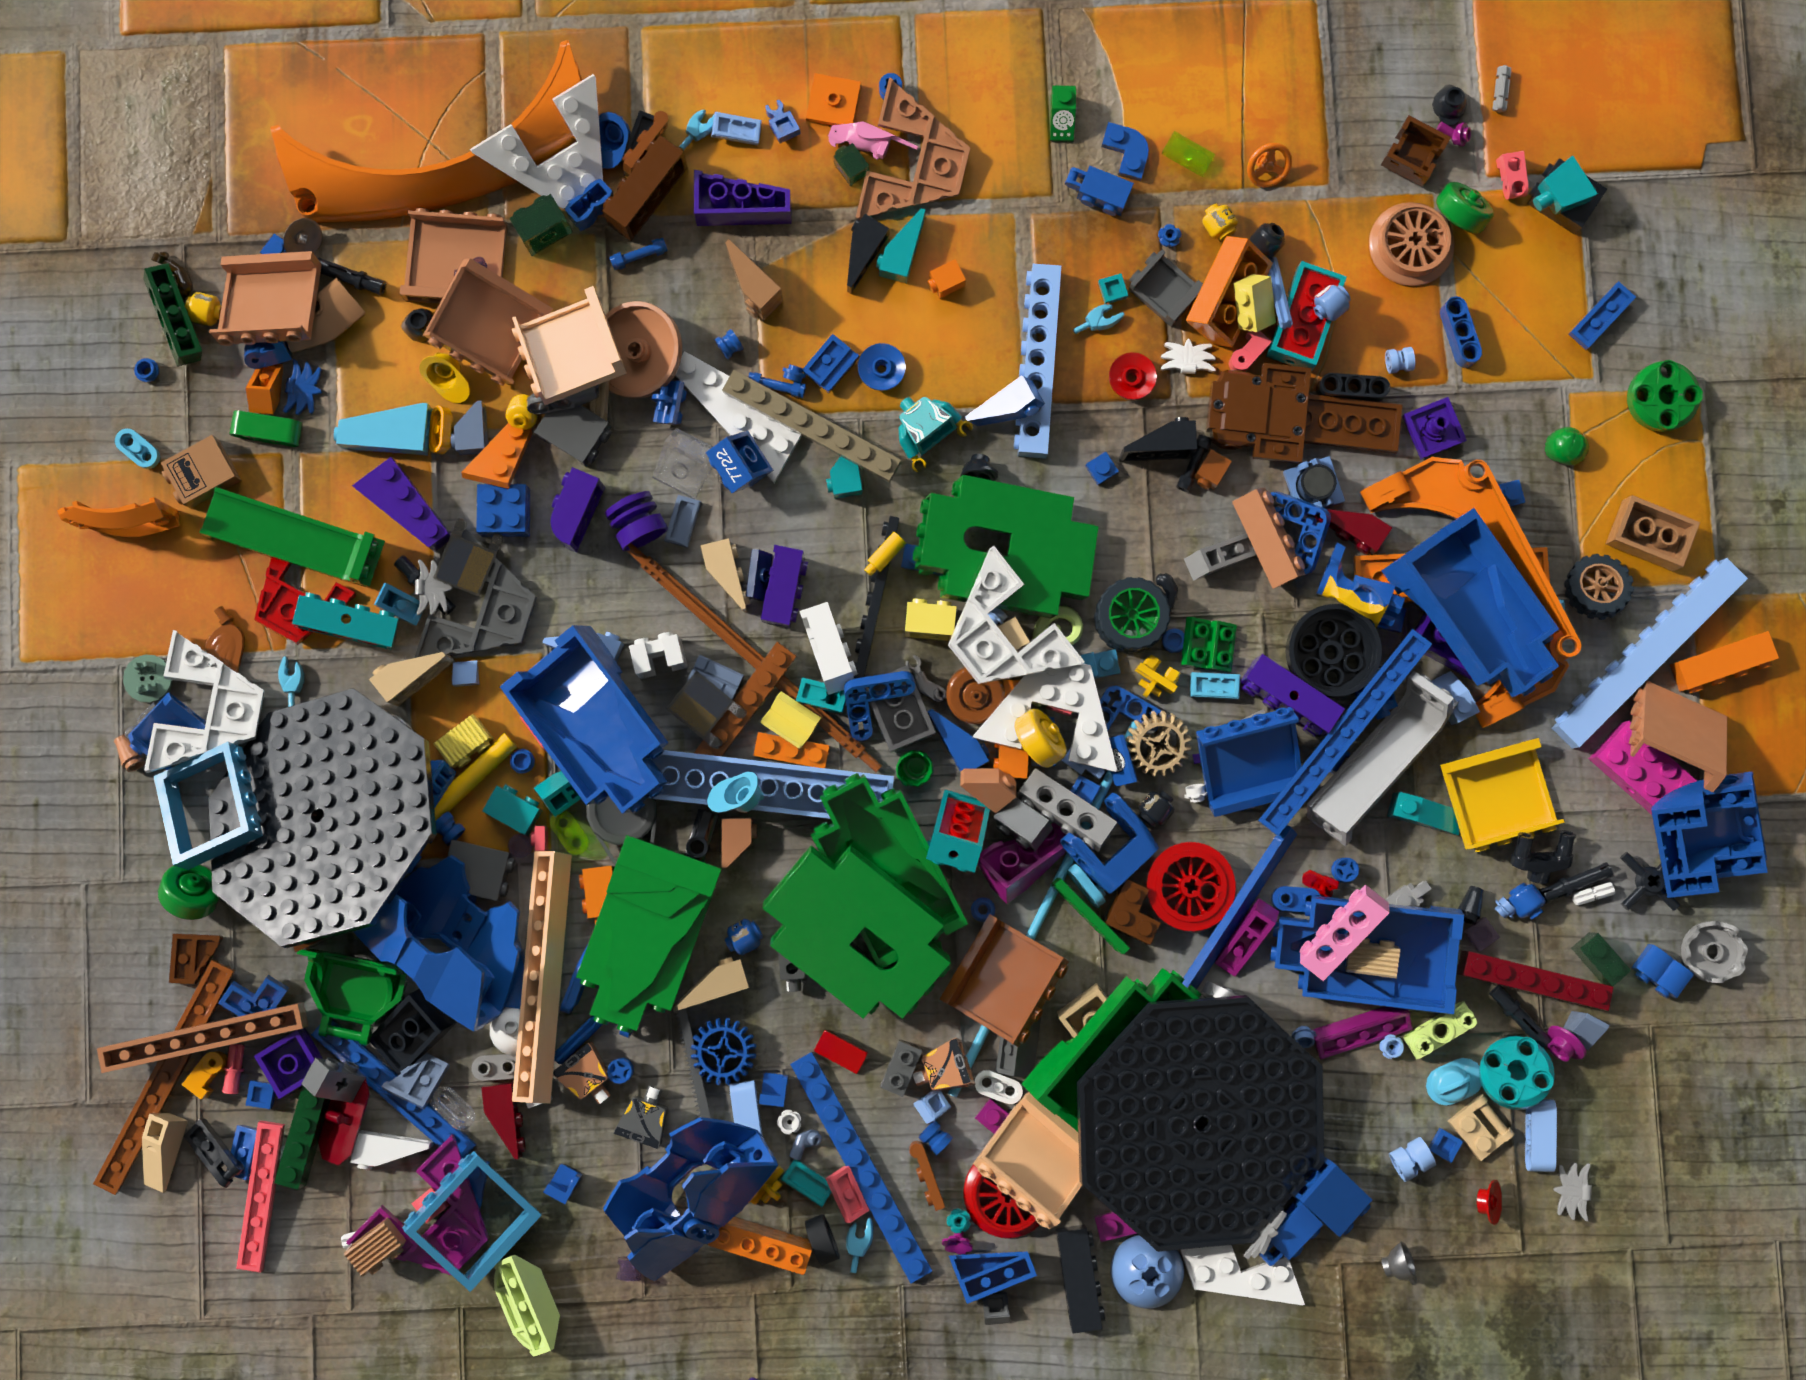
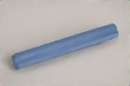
M1276 257L1269 259L1273 265L1268 276H1271L1276 313L1280 328H1290L1293 322L1278 260Z

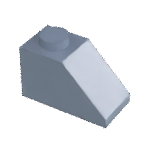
M476 401L454 426V434H451V445L459 455L479 454L488 445L486 406L482 401Z
M1571 1011L1563 1028L1574 1034L1584 1045L1585 1049L1589 1050L1608 1030L1610 1025L1588 1013Z

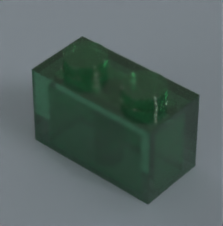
M1589 932L1571 947L1582 962L1604 985L1613 987L1631 971L1599 933Z

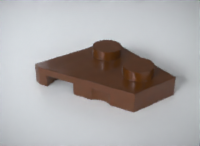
M174 933L172 935L169 983L197 984L223 940V936Z

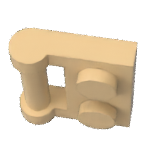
M1484 1094L1477 1096L1448 1120V1123L1480 1161L1515 1135L1510 1127L1507 1128L1488 1105V1099ZM1480 1109L1499 1132L1497 1136L1493 1137L1473 1113L1475 1110Z

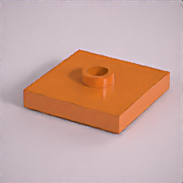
M815 73L806 121L831 126L854 123L861 82Z

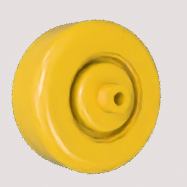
M1030 709L1016 719L1015 731L1024 751L1037 764L1049 768L1066 756L1067 749L1059 728L1045 713L1038 709Z

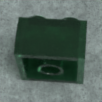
M551 194L538 197L533 202L534 204L527 208L523 207L516 210L513 216L509 218L531 256L572 233L564 214Z

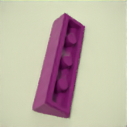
M1384 1006L1313 1029L1316 1032L1314 1044L1320 1060L1385 1039V1036L1389 1034L1398 1035L1413 1030L1409 1009Z

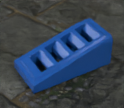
M444 760L431 761L434 808L456 775V771Z

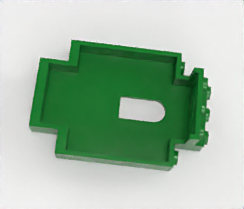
M962 475L953 483L951 494L954 497L930 493L925 499H922L920 513L923 514L922 523H919L916 536L919 537V544L914 549L913 561H916L915 569H919L920 575L929 576L933 572L943 574V576L939 577L938 581L940 598L967 602L987 556L986 552L972 550L966 546L964 533L970 527L1011 534L1008 557H1002L1024 585L995 608L1051 619L1058 615L1060 597L1077 600L1089 597L1099 526L1071 521L1074 497Z
M811 845L763 901V909L783 924L772 936L770 946L863 1019L868 1013L871 1015L876 1011L880 1004L878 1001H881L903 1019L907 1013L911 1014L914 1012L919 1004L917 1001L923 994L927 996L934 988L936 979L939 976L944 977L951 967L949 965L951 963L950 955L942 950L941 942L938 940L944 931L942 928L944 926L943 918L851 845L835 864ZM864 927L897 952L898 962L893 968H879L850 945Z

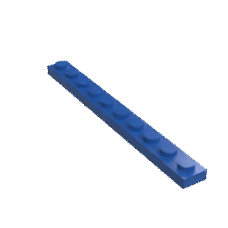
M1414 629L1409 632L1258 821L1276 836L1282 832L1431 647V642Z
M813 1052L790 1064L842 1160L846 1166H850L864 1200L909 1282L913 1283L932 1272V1268Z

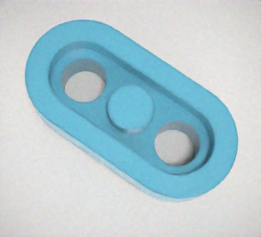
M122 429L117 433L115 437L116 447L134 463L144 469H152L158 465L160 461L159 451L140 434L132 429ZM129 439H133L131 446H127ZM147 454H151L149 461L145 460Z
M1074 864L1067 870L1069 877L1094 907L1099 908L1106 902L1104 890L1098 884L1094 885L1080 866Z

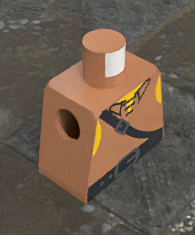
M954 1038L923 1055L922 1061L925 1068L913 1072V1078L917 1086L929 1082L933 1091L975 1085L962 1041L958 1038Z
M592 1041L553 1071V1076L580 1100L591 1094L597 1103L601 1104L611 1096L602 1084L609 1078L607 1067Z

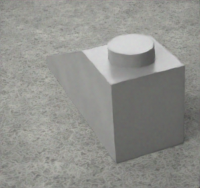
M1247 533L1200 549L1184 558V561L1194 581L1252 558L1257 554Z

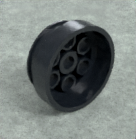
M1328 604L1312 609L1294 624L1287 638L1285 653L1287 665L1292 674L1328 698H1340L1359 691L1372 680L1381 662L1382 645L1377 629L1369 618L1364 617L1346 605ZM1322 624L1330 625L1332 628L1331 635L1328 636L1322 632ZM1345 633L1353 636V645H1347L1344 642ZM1306 637L1312 641L1313 646L1311 650L1303 647V638ZM1326 647L1334 650V659L1331 660L1325 656L1324 650ZM1348 657L1356 660V669H1350L1347 666ZM1307 661L1315 665L1316 670L1314 674L1306 671L1305 663ZM1329 671L1337 674L1338 680L1335 684L1329 682L1327 678Z

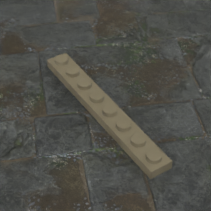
M733 370L722 389V392L889 483L901 464L899 458L736 370Z

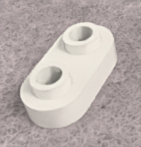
M983 1070L975 1077V1088L984 1096L1006 1104H1014L1022 1097V1086L1015 1079L990 1070ZM984 1078L991 1079V1085L984 1087L982 1080ZM1008 1086H1012L1014 1088V1093L1012 1095H1007L1005 1093V1089Z

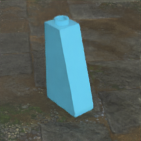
M419 403L341 419L338 421V427L334 429V441L342 449L428 455L430 416L433 408L428 403Z

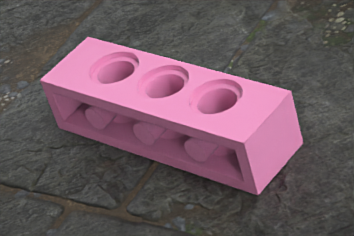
M1367 885L1361 890H1355L1351 894L1349 902L1334 912L1333 919L1327 925L1323 924L1317 930L1316 937L1311 942L1307 941L1300 949V964L1324 981L1390 913L1389 902ZM1355 912H1363L1365 915L1356 917L1353 914ZM1345 929L1348 932L1346 934H1339L1336 931ZM1323 946H1329L1332 949L1329 951H1323L1320 948Z

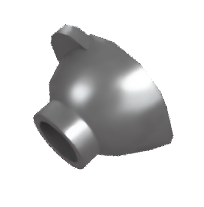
M1401 1241L1390 1251L1388 1257L1382 1258L1384 1272L1388 1278L1394 1276L1399 1280L1410 1281L1412 1285H1416V1270L1407 1245Z

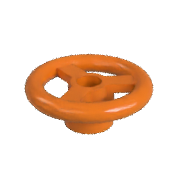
M1268 143L1258 148L1250 157L1247 166V174L1250 181L1262 188L1272 187L1283 181L1292 166V156L1289 149L1280 143ZM1276 150L1280 151L1285 157L1284 168L1277 165L1275 161ZM1266 172L1279 174L1271 180H1261L1258 178Z

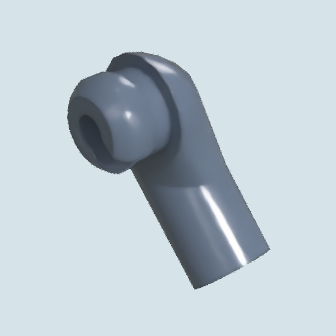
M808 1130L798 1134L789 1157L801 1160L805 1148L813 1145L817 1146L821 1143L822 1137L819 1132Z

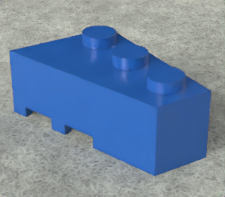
M1028 1251L949 1256L967 1304L1037 1276Z

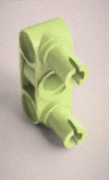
M1465 1001L1455 1004L1454 1014L1440 1013L1405 1034L1403 1039L1415 1058L1419 1059L1469 1029L1474 1028L1477 1020ZM1438 1024L1445 1025L1446 1031L1442 1036H1436L1435 1028Z

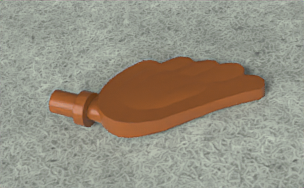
M220 606L214 612L220 619L219 623L221 626L210 635L205 649L227 667L239 673L245 647L244 633L233 624L234 618L232 615H228L224 607Z

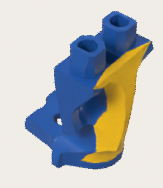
M1336 543L1319 584L1317 594L1326 598L1337 599L1342 604L1369 618L1375 628H1377L1379 622L1392 627L1397 614L1402 609L1405 598L1393 594L1395 586L1390 583L1355 575L1353 581L1346 578L1341 563L1346 547Z

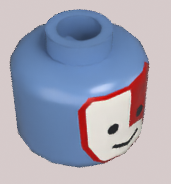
M1329 285L1315 296L1314 303L1316 307L1313 309L1320 319L1325 318L1329 321H1334L1348 311L1351 298L1344 287Z

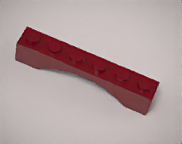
M1461 951L1456 973L1457 975L1609 1011L1614 988L1470 951Z

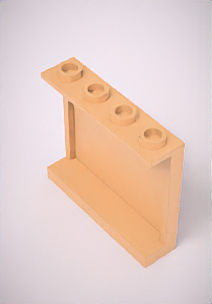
M594 286L584 289L588 299L522 325L519 324L516 317L512 318L515 328H512L513 335L516 341L521 342L522 345L518 347L523 361L527 360L528 363L524 366L529 379L533 378L534 383L531 384L532 391L536 398L540 397L544 405L626 374L624 364Z
M1030 1092L1021 1097L973 1163L982 1176L990 1178L995 1182L997 1188L1002 1193L1010 1195L1016 1200V1204L1021 1209L1029 1211L1036 1217L1035 1219L1038 1224L1048 1229L1057 1226L1061 1222L1059 1218L1082 1186L1079 1181L1078 1132L1058 1115H1054L1044 1107Z

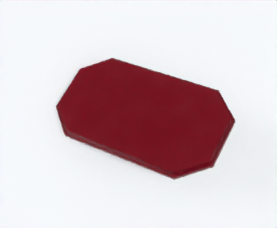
M366 1078L352 1103L330 1099L318 1140L323 1160L340 1166L353 1154L370 1096Z

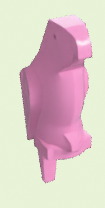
M864 121L833 125L828 135L832 146L836 147V144L848 142L858 150L872 152L876 160L879 158L884 159L891 139L916 150L918 149V146Z

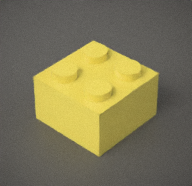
M913 599V602H907L905 637L950 641L955 630L956 606H951L952 602L937 601V605L927 604L925 599Z

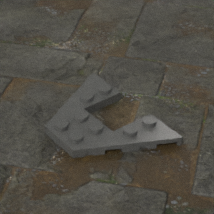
M457 524L453 538L490 552L462 524ZM493 556L483 580L489 583L475 628L428 614L414 658L440 652L449 656L522 644L537 597Z

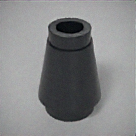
M1476 886L1469 887L1457 908L1462 910L1464 922L1476 924L1477 920L1480 919L1483 889Z

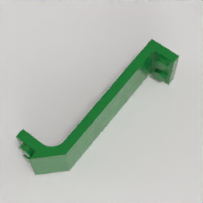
M215 487L212 501L199 532L204 538L210 540L215 538L340 580L370 586L385 543L384 540L376 538L375 534L366 531L364 535L354 533Z

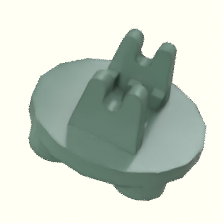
M146 654L133 659L127 665L123 676V683L128 694L140 702L152 703L161 700L168 692L170 693L173 680L164 678L167 661L156 655Z

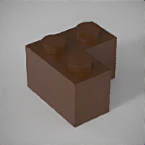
M1128 879L1121 884L1104 920L1106 925L1147 945H1151L1161 922L1139 912L1149 889Z

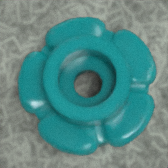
M954 1209L947 1217V1225L951 1227V1231L954 1233L966 1232L971 1226L970 1214L966 1210Z

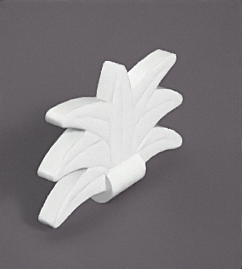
M1187 339L1185 346L1170 342L1165 343L1164 346L1171 349V351L1164 353L1161 359L1172 361L1164 364L1160 369L1161 371L1176 369L1180 370L1181 374H1195L1198 370H1205L1215 373L1216 369L1209 363L1204 362L1215 361V356L1205 351L1211 349L1212 344H1201L1193 347L1190 339Z

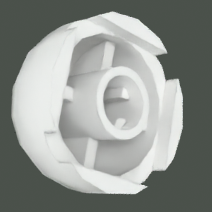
M505 1007L500 1016L491 1021L490 1038L494 1046L502 1053L516 1056L520 1009Z

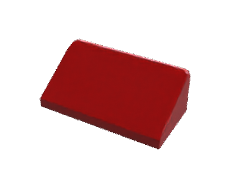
M826 1029L814 1049V1052L855 1074L858 1073L868 1054L864 1049Z

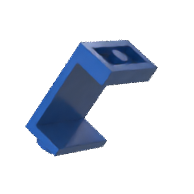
M168 692L129 733L128 738L131 743L129 746L139 755L143 753L147 755L154 723L205 730L206 720ZM172 766L166 767L164 769L168 770L172 768Z

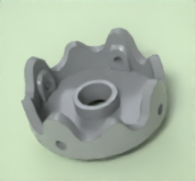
M1706 921L1693 926L1686 933L1681 945V956L1686 968L1696 978L1706 982L1723 983L1744 972V962L1748 948L1740 937L1741 932L1737 927L1720 921ZM1710 945L1716 946L1718 950L1717 956L1713 959L1707 955V948Z

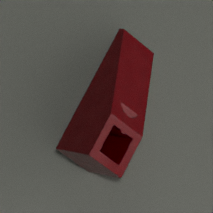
M1327 509L1331 515L1329 527L1336 531L1335 535L1343 541H1351L1356 545L1355 548L1365 555H1368V553L1373 555L1377 552L1392 529L1391 526L1373 514ZM1321 513L1311 515L1316 518L1317 524L1323 522V519L1320 517Z
M514 1082L485 1085L481 1087L484 1114L514 1159H519L523 1156L522 1152L526 1151L525 1138L521 1137L520 1127H523L522 1112H518L517 1102H512Z

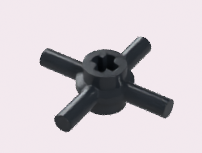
M1625 852L1620 857L1636 874L1635 885L1637 888L1621 903L1626 910H1630L1643 895H1657L1673 911L1680 906V903L1674 897L1667 898L1661 863L1657 867L1643 868L1628 852ZM1652 877L1653 880L1649 881L1647 878ZM1648 882H1652L1653 885L1649 886Z

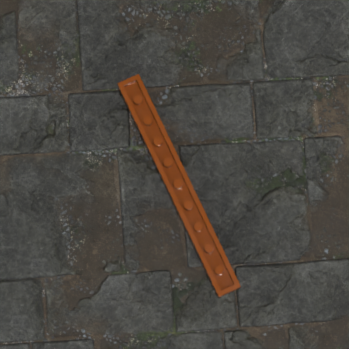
M211 960L175 1030L208 1023L236 970L216 960ZM192 1053L157 1062L93 1185L114 1195L119 1193L142 1149V1136L149 1114L161 1113Z

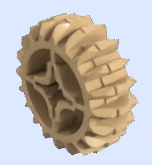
M1152 711L1151 718L1149 719L1146 714H1143L1142 718L1144 721L1140 723L1138 720H1135L1134 723L1137 728H1129L1128 730L1133 735L1126 737V741L1130 743L1127 747L1131 753V760L1135 761L1134 766L1136 768L1142 767V772L1145 774L1150 770L1152 776H1156L1158 770H1160L1161 775L1165 776L1166 769L1168 768L1174 773L1175 768L1173 766L1177 764L1179 767H1182L1183 764L1180 759H1188L1189 757L1184 752L1192 748L1190 744H1187V742L1192 740L1191 736L1186 734L1189 729L1187 726H1182L1183 721L1180 718L1175 720L1176 716L1173 713L1167 717L1166 712L1161 711L1158 717L1156 712ZM1162 726L1154 733L1147 732L1154 727ZM1171 729L1175 731L1177 736L1176 747L1168 742ZM1141 740L1149 745L1146 758L1140 752ZM1162 741L1164 745L1158 744L1157 746H1155L1153 742ZM1162 754H1169L1168 757L1158 760Z

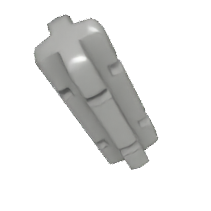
M1507 65L1497 68L1496 77L1499 78L1495 82L1494 99L1496 100L1493 101L1492 107L1493 111L1497 113L1507 110L1508 101L1505 100L1509 96L1510 80L1508 78L1511 77L1512 71L1511 67Z

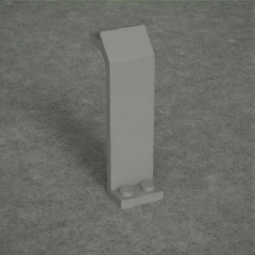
M1413 671L1408 677L1407 690L1398 703V707L1390 712L1391 715L1387 716L1308 802L1307 818L1346 847L1352 840V830L1443 730L1459 702L1452 697L1449 691L1434 685L1426 675H1420Z

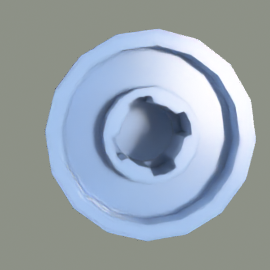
M1421 1137L1408 1142L1406 1149L1399 1147L1389 1153L1393 1166L1404 1182L1418 1176L1419 1170L1426 1172L1436 1166L1431 1151Z

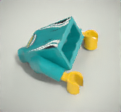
M907 397L900 404V408L904 412L899 416L902 423L898 428L899 442L906 456L913 461L911 467L917 473L918 471L914 467L916 461H921L924 468H926V462L917 456L918 452L922 456L956 428L957 433L961 437L967 436L962 430V425L967 426L969 430L973 429L972 423L963 421L961 419L962 416L949 402L936 399L931 401L927 397H922L915 403L910 397Z

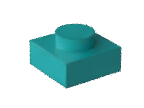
M1121 273L1098 280L1104 304L1128 298V292Z

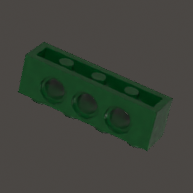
M169 263L145 268L143 280L177 367L201 361L202 349Z

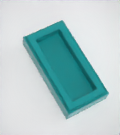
M796 1159L792 1161L781 1178L783 1182L820 1207H823L832 1193L823 1176Z

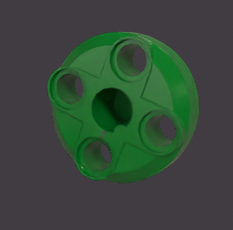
M1672 360L1656 362L1640 370L1632 379L1627 392V404L1633 418L1641 426L1659 432L1672 431L1686 425L1697 413L1700 402L1703 399V391L1699 387L1693 373L1685 366ZM1662 367L1667 370V378L1661 374ZM1638 391H1641L1644 395L1643 402L1637 397ZM1686 391L1691 395L1690 402L1685 398ZM1662 415L1666 416L1668 420L1667 426L1661 422Z

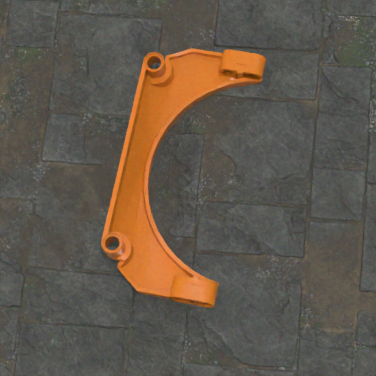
M1431 457L1360 491L1371 514L1385 510L1413 508L1429 510L1457 519L1475 508L1558 626L1559 630L1552 634L1554 639L1545 644V647L1559 665L1558 668L1552 671L1554 676L1542 684L1537 682L1534 685L1536 689L1524 697L1522 694L1511 697L1498 679L1491 689L1475 702L1480 711L1475 715L1481 727L1489 726L1525 708L1524 706L1555 692L1569 667L1566 659L1576 656L1580 652L1581 642L1487 463L1483 460H1474L1464 466L1462 460ZM1471 467H1481L1483 469V476L1480 478L1473 477L1470 473ZM1566 639L1574 643V650L1571 653H1566L1562 649V643Z

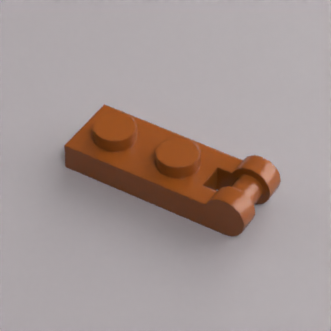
M656 112L654 123L648 131L643 130L637 139V146L634 149L630 148L625 153L622 159L624 161L623 170L629 175L632 172L634 163L639 158L642 159L647 153L646 149L650 142L657 140L666 131L668 126V115L666 112Z
M913 1141L909 1146V1151L912 1157L917 1158L920 1167L916 1168L920 1182H926L928 1191L924 1192L928 1205H934L935 1210L938 1211L945 1208L943 1198L924 1145L920 1141Z

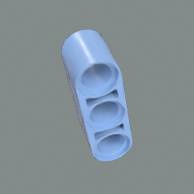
M755 1080L731 1083L730 1096L734 1123L756 1129L762 1135Z
M1544 1099L1536 1106L1526 1109L1525 1164L1527 1171L1554 1172L1556 1169L1557 1107L1554 1100Z

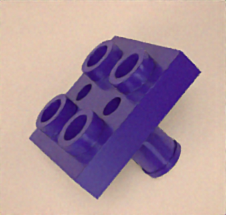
M1449 397L1405 413L1402 416L1420 460L1467 441Z

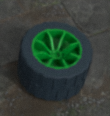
M1127 577L1110 585L1100 597L1094 614L1095 628L1101 640L1108 647L1126 654L1140 653L1154 646L1166 633L1171 619L1168 598L1162 592L1163 590L1152 581H1147L1140 577Z

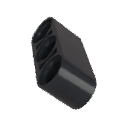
M1328 373L1320 380L1316 389L1318 395L1380 402L1390 392L1391 387L1389 381L1381 376ZM1324 382H1331L1334 385V391L1327 390ZM1349 383H1353L1358 387L1357 393L1349 390ZM1372 385H1378L1382 389V394H1376L1372 390Z

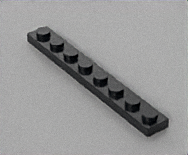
M890 516L889 522L884 521L881 536H885V540L893 532L897 533L899 526L898 517ZM890 562L881 572L876 570L871 577V582L875 583L873 592L868 591L865 605L870 606L868 616L863 615L860 629L864 630L863 638H858L855 652L859 653L857 662H854L858 673L853 676L854 679L865 677Z

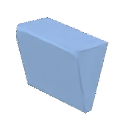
M478 661L453 662L452 685L455 687L479 685Z
M932 1090L914 1102L915 1108L927 1124L936 1120L951 1108V1105L941 1091Z

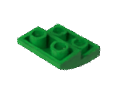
M1186 617L1181 665L1232 672L1237 625L1218 620L1209 621L1195 617Z

